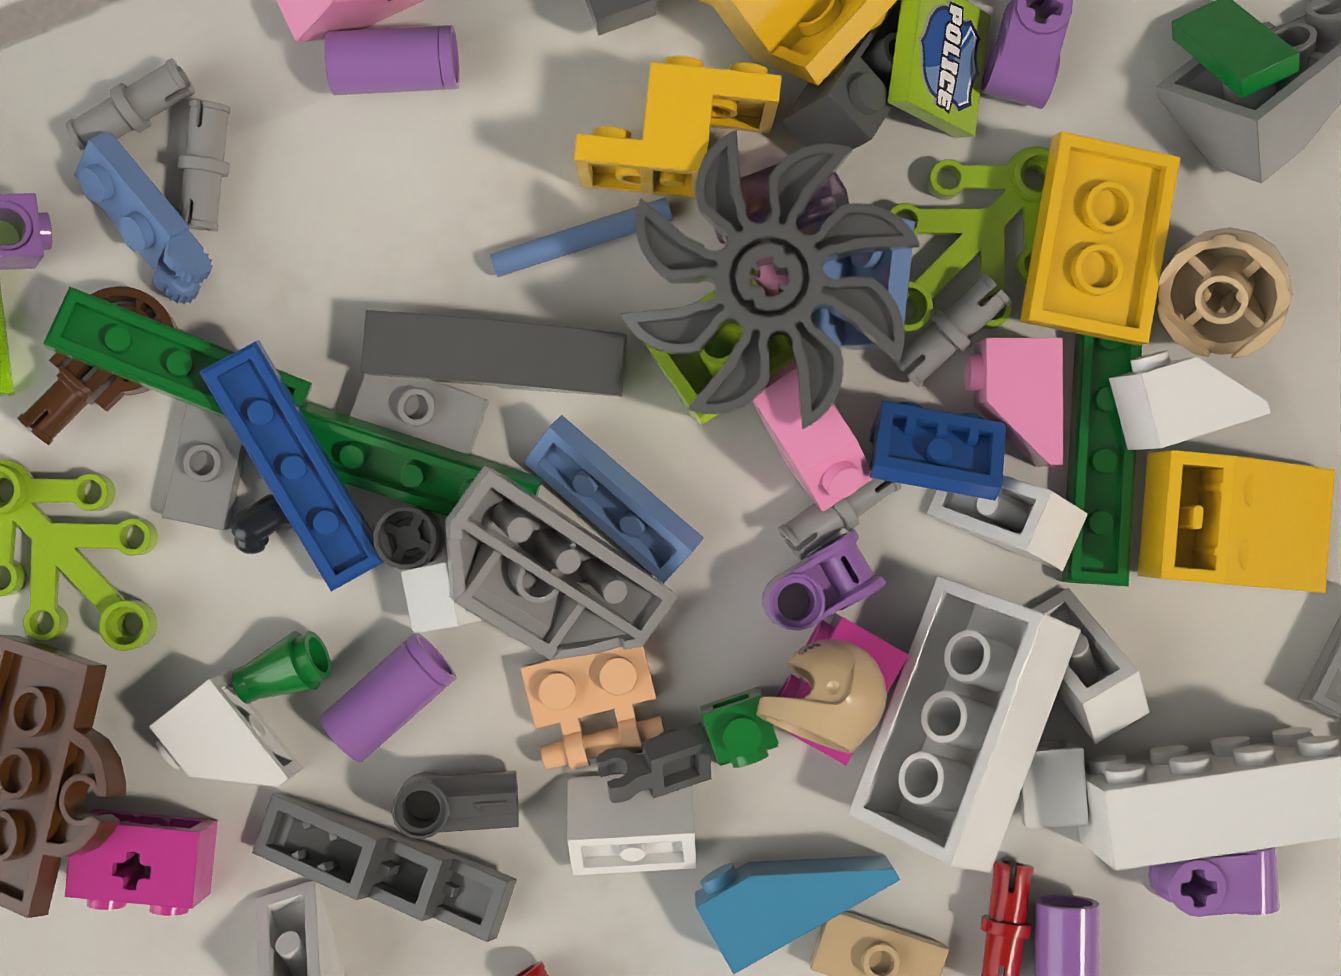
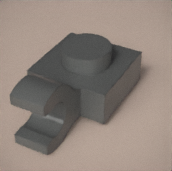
M701 722L682 729L667 730L657 737L642 741V754H634L626 749L613 748L603 751L596 757L600 777L609 776L612 773L624 774L620 778H614L607 782L611 803L627 801L637 793L647 789L650 790L654 799L711 779L710 740Z

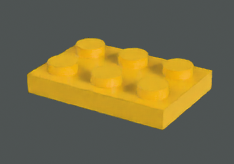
M1063 131L1052 136L1020 322L1137 346L1149 344L1181 157Z

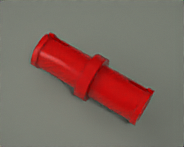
M995 860L993 864L989 913L982 916L980 927L982 931L986 932L981 976H998L1000 967H1004L1003 976H1020L1024 939H1030L1032 933V924L1026 920L1031 875L1034 872V867L1016 862L1014 884L1012 888H1009L1010 861Z

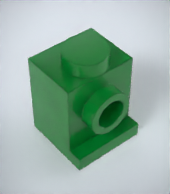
M759 687L700 706L701 715L717 763L720 766L732 763L733 768L748 766L769 756L767 750L778 747L779 742L773 725L756 715L759 700L763 697Z

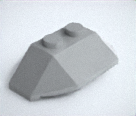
M485 465L445 520L450 598L458 605L550 660L597 654L618 647L623 649L643 647L678 598L675 592L604 540L513 479Z

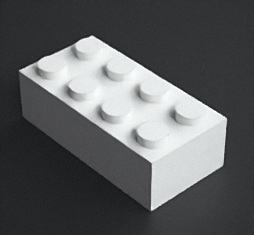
M937 577L910 648L909 656L904 664L848 814L949 866L990 873L1081 629L1041 612Z
M1293 727L1275 730L1272 732L1273 740L1251 743L1249 737L1232 736L1212 740V749L1189 753L1187 746L1170 745L1150 749L1149 759L1127 762L1126 756L1121 754L1100 755L1089 758L1088 768H1085L1089 825L1078 826L1080 842L1114 870H1123L1340 838L1341 744L1339 737L1315 736L1311 728Z

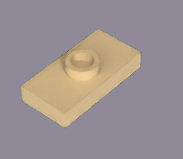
M845 911L822 924L809 965L811 970L828 976H941L949 949L943 943Z

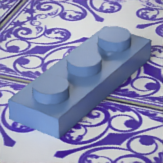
M563 415L548 427L523 462L663 584L704 539L703 536Z

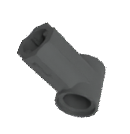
M512 770L437 775L430 772L414 774L404 782L393 801L391 813L394 824L401 833L415 839L433 837L441 832L519 827L517 772ZM419 790L428 791L439 801L440 812L432 818H418L408 809L407 796Z

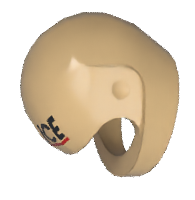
M839 639L815 641L800 648L786 662V665L793 672L809 683L812 692L801 699L761 697L756 714L768 723L806 740L840 752L852 753L877 727L885 711L887 697L885 680L876 661L859 646Z

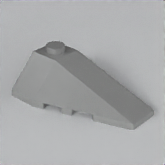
M1312 0L1306 3L1304 16L1277 27L1269 21L1263 23L1299 52V72L1241 99L1194 57L1156 86L1157 98L1210 165L1262 184L1304 150L1341 104V0Z

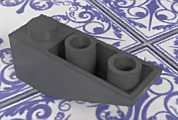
M897 0L888 10L885 20L879 26L869 31L845 56L844 63L834 74L826 77L819 85L808 82L782 120L806 147L817 144H839L854 150L872 140L893 107V105L888 103L901 0Z

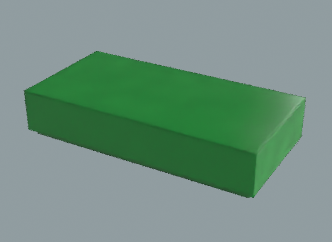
M1215 0L1171 21L1172 39L1241 99L1299 72V52L1233 0Z

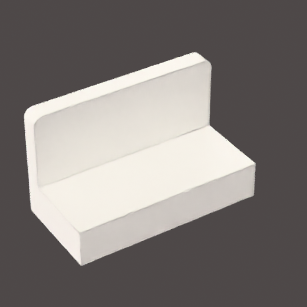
M624 774L600 777V775L571 777L568 780L567 842L573 876L697 868L692 786L654 799L650 790L647 789L637 793L627 801L611 803L607 782L614 778H620Z

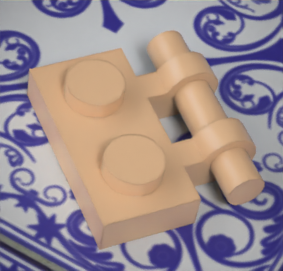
M644 645L643 647L631 649L618 647L597 654L557 660L548 659L524 665L520 668L535 729L560 723L562 741L540 746L546 770L569 765L571 770L590 766V759L596 758L603 751L613 748L626 749L634 754L642 753V741L657 737L665 731L661 716L637 721L633 705L656 699V692ZM614 709L618 727L584 735L580 717Z

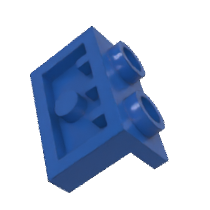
M882 400L870 431L869 441L873 443L870 478L995 501L1002 489L1006 423L985 420L983 417L972 413L953 414L926 409L912 402L894 403Z

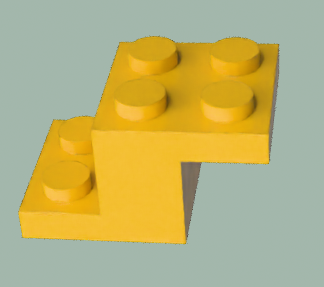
M897 0L697 1L713 6L753 60L819 85L826 77L834 74L842 66L845 56L869 31L879 26L885 20L888 10Z
M670 56L665 59V63L651 62L643 139H631L630 131L609 126L593 128L592 135L577 133L574 161L581 187L696 199V179L699 168L708 151L710 128L771 134L779 103L782 75L768 74L766 67L746 62L733 63L729 66V70L703 67V61L689 56Z

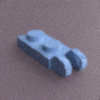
M105 132L90 138L74 174L79 180L83 192L91 201L98 203L118 227L125 243L132 250L137 251L154 270L152 282L160 291L165 292L164 296H167L170 299L169 301H175L176 304L183 303L185 305L186 302L191 303L199 293L201 288L199 283H203L204 279H207L211 273L213 265H211L212 259L208 257L209 254L203 252V246L189 231V225L112 133Z

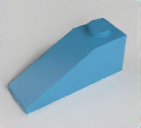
M886 855L747 862L735 869L732 863L713 870L700 881L703 888L695 892L696 909L734 975L900 881V878Z

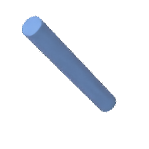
M666 197L647 203L669 222L673 221ZM638 206L491 253L490 257L496 275L501 277L636 233V212Z

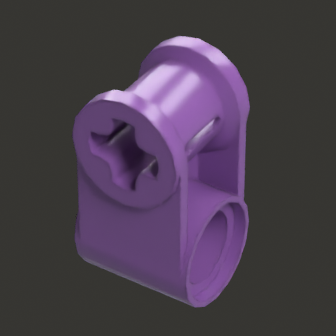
M1012 0L1009 2L1003 13L996 42L987 61L981 93L1043 109L1051 95L1060 66V52L1072 14L1073 0ZM1031 4L1039 6L1038 16L1045 20L1042 24L1034 21L1035 10L1029 7Z
M853 529L810 553L807 559L774 577L767 584L763 592L762 606L766 616L773 623L788 630L802 631L812 627L835 612L846 609L881 589L886 584V581L881 574L874 575L856 544L859 535ZM796 583L806 591L808 606L801 616L787 619L779 611L777 605L778 596L784 587Z
M1276 847L1149 866L1148 878L1156 894L1172 902L1176 908L1189 916L1203 917L1223 914L1264 915L1277 912L1280 909Z

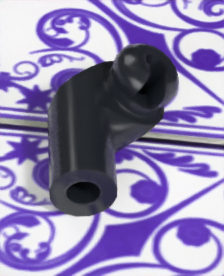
M268 494L236 515L232 523L231 532L235 536L234 544L239 551L246 554H258L264 551L265 545L268 544L269 536L282 526L291 528L292 526L273 494Z

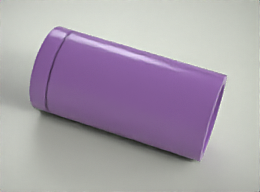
M453 25L326 32L324 43L325 66L329 87L334 96L459 88V55Z
M413 633L321 714L320 721L330 738L346 755L357 762H363L455 681L457 677L441 653L421 634Z
M1064 894L1044 895L1035 899V976H1100L1098 901L1087 897Z

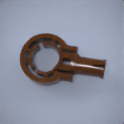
M116 286L104 288L90 294L110 303L122 301L136 302L135 307L125 304L116 305L148 318L150 317L146 314V310L152 309L156 312V316L150 319L178 329L170 313L154 297L141 290ZM56 352L49 361L59 369L60 372L56 375L59 379L24 414L21 413L17 419L26 428H32L31 432L36 437L50 445L54 441L53 439L87 404L92 405L95 402L108 412L124 395H137L151 389L131 381L128 382V380L100 369L85 382L83 378L94 367Z

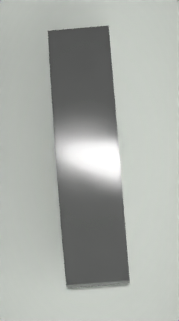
M366 310L360 373L374 376L429 379L445 383L497 386L503 389L622 397L627 335L624 333L502 320Z
M274 793L270 798L252 853L354 900L369 897L420 921L431 918L437 919L485 942L498 937L517 881L516 878L424 841L410 838L403 833L280 793Z

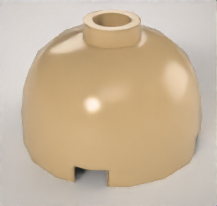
M1231 227L1205 231L1182 245L1165 266L1159 280L1158 298L1160 304L1157 309L1160 322L1172 339L1190 352L1209 357L1210 353L1218 355L1232 354L1231 358L1245 357L1268 345L1284 325L1293 295L1289 267L1276 246L1255 232Z

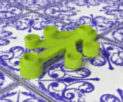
M1038 146L1022 149L1011 158L1007 165H962L956 160L944 159L935 164L927 177L928 190L935 198L940 200L953 199L962 189L1004 191L987 209H919L911 203H900L890 210L895 215L899 213L910 215L913 221H915L914 234L916 236L961 235L915 282L909 281L907 300L914 305L915 314L911 320H905V334L919 330L929 321L933 313L932 299L978 253L979 279L985 272L997 284L978 302V305L982 306L984 299H990L1001 289L1006 294L1005 225L1021 209L1024 251L1016 257L1013 269L1017 279L1026 285L1028 272L1025 269L1024 263L1026 257L1032 255L1049 149ZM941 170L951 171L956 176L957 186L950 190L942 188L937 182V172ZM1026 170L1039 172L1043 178L1042 188H1029L1024 182V172ZM1012 304L1006 305L1001 310V315L998 319L990 320L982 328L993 329L1005 323L1011 315Z
M0 459V484L8 479L14 486V494L9 501L5 502L0 497V568L4 566L11 573L9 586L5 589L0 587V597L18 593L26 583L27 577L24 567L21 563L14 560L16 527L18 525L32 540L30 609L26 612L23 619V628L26 634L35 641L43 642L57 639L67 630L68 615L58 605L60 569L101 612L99 631L102 639L108 646L119 651H129L147 645L153 639L157 630V618L153 609L140 600H126L78 548L118 549L123 554L130 556L144 555L152 551L157 543L158 534L155 526L150 521L140 518L126 519L119 524L53 523L35 503L74 502L76 506L83 510L101 511L108 508L115 499L116 489L113 482L101 474H84L76 480L34 479L28 468L23 464L13 460ZM92 481H96L102 490L101 498L94 504L90 503L85 495L86 487ZM135 525L144 532V542L137 549L133 548L127 540L128 531ZM43 611L50 613L54 620L53 628L48 634L43 632L38 625L39 615ZM130 613L138 615L142 622V628L136 636L128 633L125 628V619Z

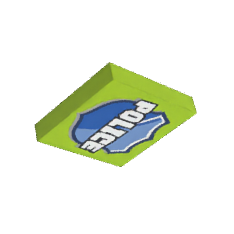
M901 0L888 103L955 138L975 137L991 15L967 0Z

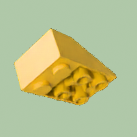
M1176 450L1148 453L1137 576L1325 593L1335 469L1241 456Z

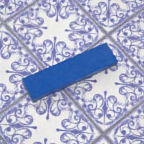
M260 340L245 346L200 371L199 373L330 591L332 592L384 563L374 548L373 531Z

